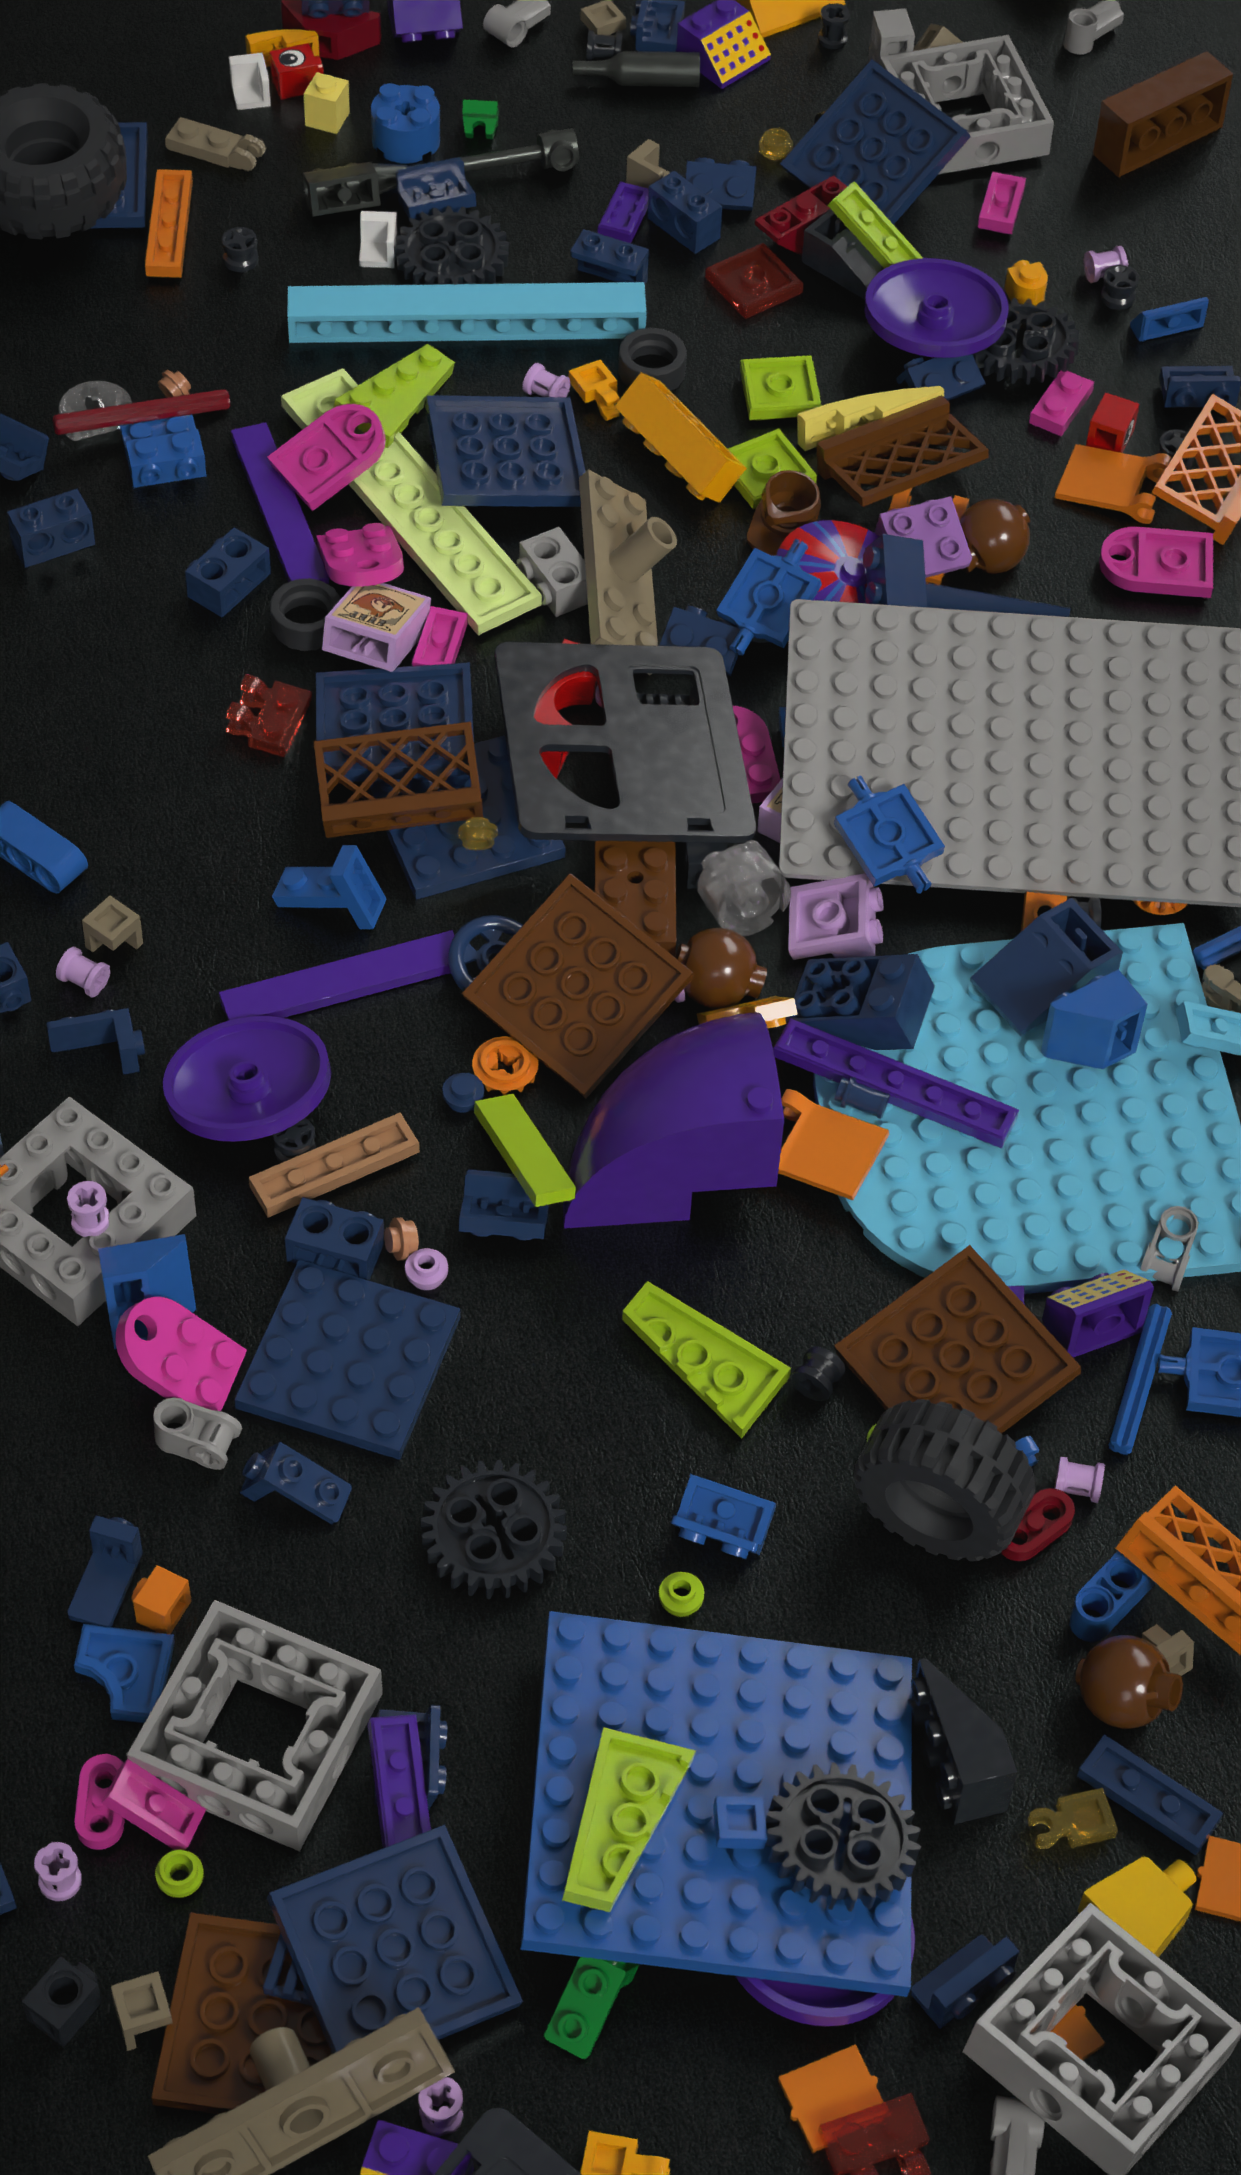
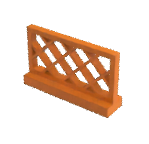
M1212 394L1151 493L1214 529L1213 540L1224 545L1241 517V465H1232L1228 454L1241 453V410ZM1213 409L1226 417L1228 423L1215 424L1210 411ZM1232 432L1236 444L1224 445L1219 433ZM1209 434L1214 446L1201 447L1196 435ZM1218 455L1223 467L1210 468L1205 456ZM1195 457L1200 469L1187 470L1182 458ZM1227 476L1231 488L1218 489L1214 477ZM1204 478L1208 490L1195 491L1191 479ZM1181 480L1185 492L1177 493L1165 484L1169 481ZM1213 499L1218 511L1215 515L1203 508L1199 500Z
M1175 1485L1148 1512L1145 1511L1137 1519L1116 1549L1241 1655V1540ZM1171 1504L1183 1512L1187 1519L1175 1517ZM1180 1531L1193 1534L1196 1543L1184 1541ZM1207 1537L1216 1540L1222 1546V1549L1211 1547ZM1216 1561L1228 1563L1231 1573L1219 1571Z

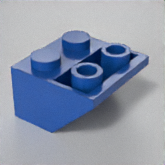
M1119 969L1106 976H1096L1086 986L1072 993H1062L1050 1003L1041 1053L1046 1058L1105 1069L1136 1053L1148 1004Z
M185 1234L98 1249L114 1349H117L116 1329L121 1316L129 1307L144 1299L165 1297L179 1303L192 1313L196 1310ZM136 1320L134 1324L135 1332L139 1338L146 1341L148 1338L147 1327L142 1321Z

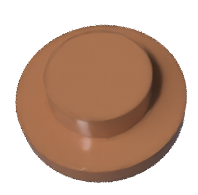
M166 370L162 373L163 378L158 382V386L167 398L189 395L188 390L191 389V386L180 372L172 373L170 370Z
M402 1217L393 1218L390 1227H387L384 1233L386 1249L389 1253H393L397 1260H406L408 1255L418 1251L419 1245L415 1223L412 1220L405 1221Z

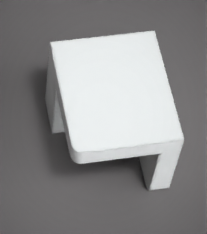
M263 53L230 56V79L236 108L243 110L271 106L269 78Z
M361 211L360 266L394 268L397 236L396 212Z

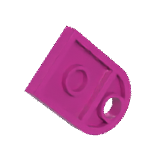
M344 404L324 413L267 456L272 467L313 511L376 463L385 448L386 435L378 416L371 409L358 404ZM362 423L371 424V428L366 433H354L358 425Z
M371 523L359 530L347 531L346 529L338 528L327 531L325 535L317 536L318 551L329 578L335 583L346 586L377 585L397 578L404 570L402 551L389 526L381 523Z
M1147 527L1122 528L1114 531L1104 540L1099 559L1100 569L1111 583L1125 590L1211 598L1213 591V533ZM1116 554L1122 555L1126 557L1127 560L1118 561L1113 559L1111 556Z
M733 706L751 802H764L781 780L769 731L765 722L756 713L743 707Z
M150 1297L132 1305L123 1313L116 1329V1347L124 1367L134 1378L165 1399L180 1398L210 1410H222L247 1350L179 1303L165 1297ZM136 1320L142 1321L147 1327L148 1338L146 1341L139 1338L135 1332L134 1324Z

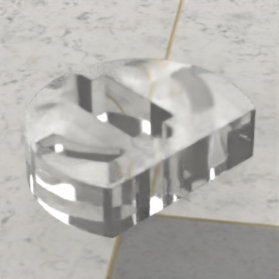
M89 381L76 385L64 394L59 404V413L64 414L87 410L84 404L85 397H91L92 401L98 399L101 408L117 406L119 404H130L132 400L129 394L116 384L105 381ZM120 425L67 433L66 435L73 441L118 430Z

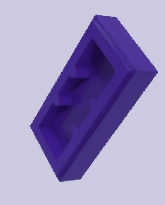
M619 182L598 225V234L631 243L648 209L649 189Z

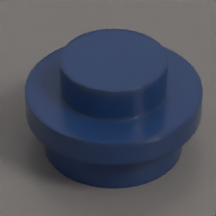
M454 1074L443 1085V1098L454 1111L460 1113L473 1111L475 1101L483 1100L484 1085L473 1074Z

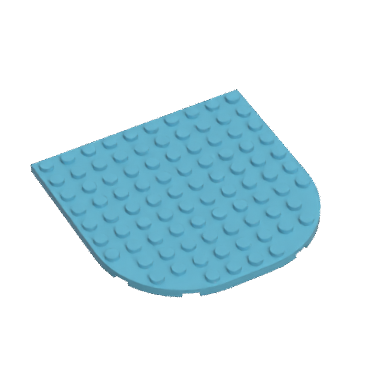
M1184 923L1104 931L1123 951L1119 967L1120 972L1148 1004L1136 1053L1105 1069L1044 1057L1041 1053L1046 1022L1020 1036L970 981L971 976L1013 939L948 945L909 953L918 954L935 985L914 1049H866L1019 1109V1114L1001 1149L888 1103L881 1119L848 1105L845 1109L841 1108V1103L834 1101L840 1083L814 1073L813 1085L816 1104L889 1130L890 1135L854 1200L838 1195L846 1212L850 1211L855 1220L864 1229L863 1235L896 1263L924 1278L971 1245L1007 1286H1024V1294L1056 1291L1062 1287L1073 1288L1087 1283L1098 1274H1112L1123 1269L1150 1281H1156L1152 1276L1158 1271L1148 1269L1145 1272L1140 1270L1148 1245L1150 1242L1152 1243L1163 1212L1170 1207L1181 1206L1191 1210L1198 1219L1197 1233L1189 1253L1190 1259L1183 1278L1241 1272V1124L1220 1051L1185 1044L1181 1040L1175 1011L1183 1001L1207 1006ZM1174 1215L1166 1221L1168 1230L1175 1235H1185L1190 1231L1189 1226L1184 1221L1173 1219ZM1159 1234L1156 1249L1165 1258L1158 1256L1156 1258L1176 1264V1262L1170 1259L1181 1258L1188 1244L1183 1245L1181 1241H1174L1168 1237L1162 1238Z

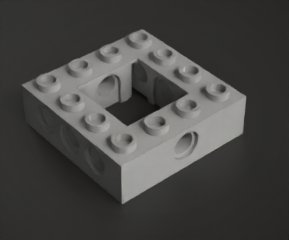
M1009 35L881 56L880 65L939 110H941L939 104H935L936 102L984 94L991 108V112L970 116L962 114L952 118V120L966 129L971 137L939 174L1049 155L1054 121Z
M68 1097L0 1158V1165L6 1164L9 1168L8 1172L0 1178V1267L76 1326H79L106 1301L98 1252L99 1248L175 1236L196 1217L193 1187L71 1097ZM66 1163L85 1176L87 1181L100 1184L107 1194L117 1200L118 1204L109 1213V1227L105 1232L98 1236L83 1237L73 1247L30 1216L33 1212V1207L53 1188L58 1190L66 1182L68 1176Z
M214 1600L130 1748L127 1758L204 1807L207 1812L300 1851L382 1696L381 1669ZM237 1680L308 1710L306 1713V1724L293 1747L288 1746L284 1753V1778L260 1768L259 1762L253 1759L246 1762L218 1750L217 1744L211 1741H207L206 1744L203 1743Z
M1090 1902L977 2020L963 2052L1107 2174L1126 2175L1227 2061L1241 2037V2024ZM1086 1993L1158 2051L1151 2066L1144 2073L1141 2070L1136 2073L1126 2093L1116 2104L1112 2102L1115 2088L1111 2079L1100 2069L1097 2072L1094 2071L1066 2047L1067 2042L1064 2039L1050 2032Z

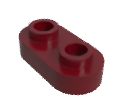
M1048 1488L1037 1492L1033 1496L1013 1537L1020 1538L1025 1543L1018 1545L1011 1541L1009 1546L1002 1550L1001 1554L1013 1561H1025L1035 1556L1070 1528L1075 1512L1072 1499L1065 1492L1058 1489ZM1052 1513L1057 1519L1048 1520L1043 1514Z

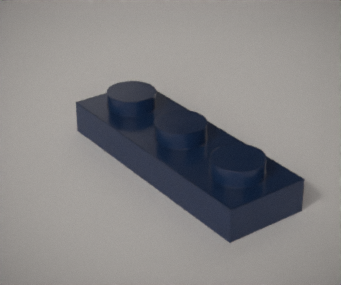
M1106 1735L1101 1738L1079 1768L1077 1777L1194 1855H1197L1221 1821L1223 1812Z

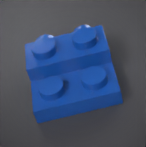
M192 414L120 425L121 437L134 488L206 476L205 455L198 429L196 430Z

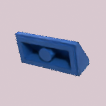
M1207 297L1141 312L1131 321L1130 328L1140 342L1203 327L1209 300Z

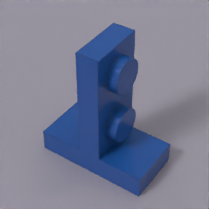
M342 845L333 867H286L272 895L278 907L348 908L359 929H374L387 900L357 845Z

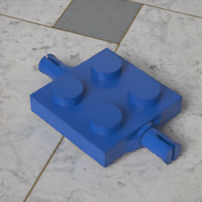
M794 539L785 557L772 556L757 548L753 549L716 610L718 617L735 624L740 629L729 646L733 652H738V655H744L753 637L765 639L782 648L786 646L789 641L791 602L796 599L813 600L822 586L819 578L804 572L798 565L808 549V545L803 541L800 543L799 539Z
M861 775L857 776L856 779L854 777L848 782V787L852 790L858 802L852 809L835 816L834 825L874 887L896 876L907 875L917 893H922L923 890L926 891L932 883L928 880L921 866L923 863L943 854L945 845L905 784L887 792L872 793Z
M1192 1327L1189 1351L1186 1358L1160 1354L1158 1373L1184 1375V1381L1187 1386L1186 1410L1241 1417V1333Z

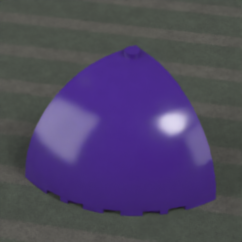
M761 1013L732 1015L688 1028L665 1039L644 1053L618 1076L588 1116L574 1147L567 1174L576 1186L575 1199L563 1202L564 1228L690 1220L692 1192L777 1186L784 1113L771 1038Z

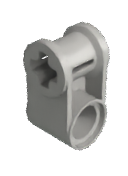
M1174 1206L1163 1212L1152 1243L1150 1242L1140 1268V1270L1145 1272L1148 1269L1158 1271L1152 1277L1155 1280L1170 1284L1172 1290L1177 1292L1188 1265L1189 1253L1198 1229V1219L1191 1210L1186 1207ZM1174 1215L1173 1219L1184 1221L1189 1226L1190 1231L1185 1235L1171 1233L1166 1225L1168 1218ZM1159 1234L1162 1238L1168 1237L1174 1241H1181L1183 1245L1188 1244L1181 1258L1170 1259L1176 1262V1264L1156 1258V1256L1165 1258L1156 1249Z
M180 1398L163 1400L157 1405L153 1415L155 1441L161 1450L195 1461L206 1468L220 1470L225 1467L228 1460L226 1452L231 1441L239 1437L242 1430L239 1421L231 1415L217 1410H210ZM170 1423H180L183 1425L176 1429L166 1427Z

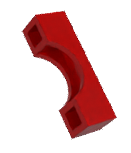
M567 639L563 641L566 644H579ZM582 671L568 675L556 682L539 701L534 713L535 720L546 725H572L558 711L571 705H591L595 697L596 687L598 686L597 677L591 672ZM545 751L540 753L545 765L557 779L568 752Z

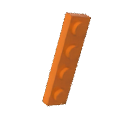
M157 170L145 262L146 276L182 277L193 182L192 171Z

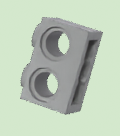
M906 8L873 11L868 63L873 59L880 65L881 56L913 51L915 33Z
M560 527L520 542L517 567L542 594V605H547L555 617L588 604L585 560Z

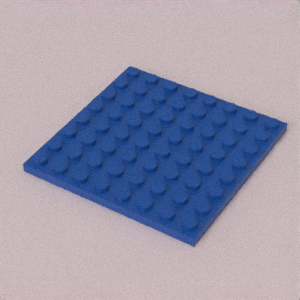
M550 1611L546 1630L521 1950L907 1997L911 1988V1877H907L901 1891L893 1889L888 1902H884L876 1895L871 1909H867L862 1901L857 1899L853 1911L848 1912L844 1900L837 1899L834 1908L830 1910L827 1906V1897L820 1895L814 1903H810V1889L804 1887L794 1893L792 1888L795 1878L793 1876L783 1879L778 1877L783 1862H769L768 1858L772 1847L765 1845L764 1849L716 1848L713 1804L716 1796L763 1797L766 1820L767 1814L770 1812L769 1807L774 1795H779L784 1781L792 1784L798 1771L809 1778L813 1765H817L824 1775L828 1774L831 1764L836 1762L841 1774H847L850 1766L853 1764L856 1765L857 1777L863 1779L867 1773L873 1771L875 1772L873 1784L880 1786L882 1783L890 1781L891 1786L888 1795L893 1797L903 1794L905 1800L900 1810H911L912 1708L908 1704L907 1699L912 1698V1658ZM603 1727L696 1750L693 1762L610 1912L562 1900ZM844 1802L843 1816L839 1824L840 1838L833 1865L836 1871H841L840 1862L846 1846L844 1844V1835L851 1808L848 1802ZM815 1808L819 1812L828 1813L824 1809ZM862 1818L865 1822L875 1824L872 1820ZM809 1849L812 1853L823 1855L816 1849ZM855 1859L863 1865H870L864 1860Z

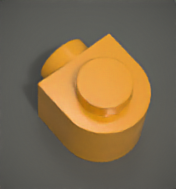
M1021 260L1007 269L1005 291L1011 302L1013 298H1016L1019 304H1024L1030 298L1032 305L1036 306L1041 301H1044L1048 276L1041 262L1030 264L1027 260Z

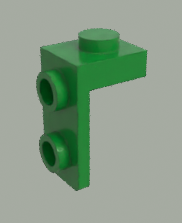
M580 1957L545 2032V2039L582 2059L589 2057L620 1988L632 1982L639 1964Z

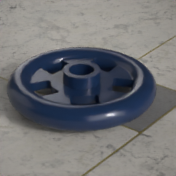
M490 915L471 920L459 929L449 947L448 963L454 981L463 992L476 978L470 976L465 964L475 961L477 969L481 973L489 964V959L494 958L507 944L498 941L502 933L513 937L523 924L508 917ZM481 934L488 943L484 944L479 951H476L469 942Z

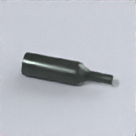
M622 51L605 61H573V75L606 76L622 86L699 87L700 53Z

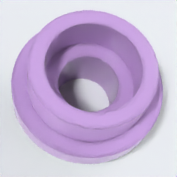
M429 1248L419 1249L407 1258L405 1273L408 1280L415 1287L422 1290H432L438 1287L447 1277L448 1262L445 1256L437 1250ZM432 1265L433 1267L430 1269H423L420 1266Z

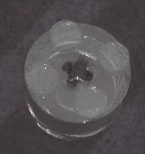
M755 840L735 845L722 852H712L702 862L703 871L698 881V893L721 928L730 929L742 936L755 934L774 922L771 916L779 908L783 912L789 904L791 897L789 883L766 850Z

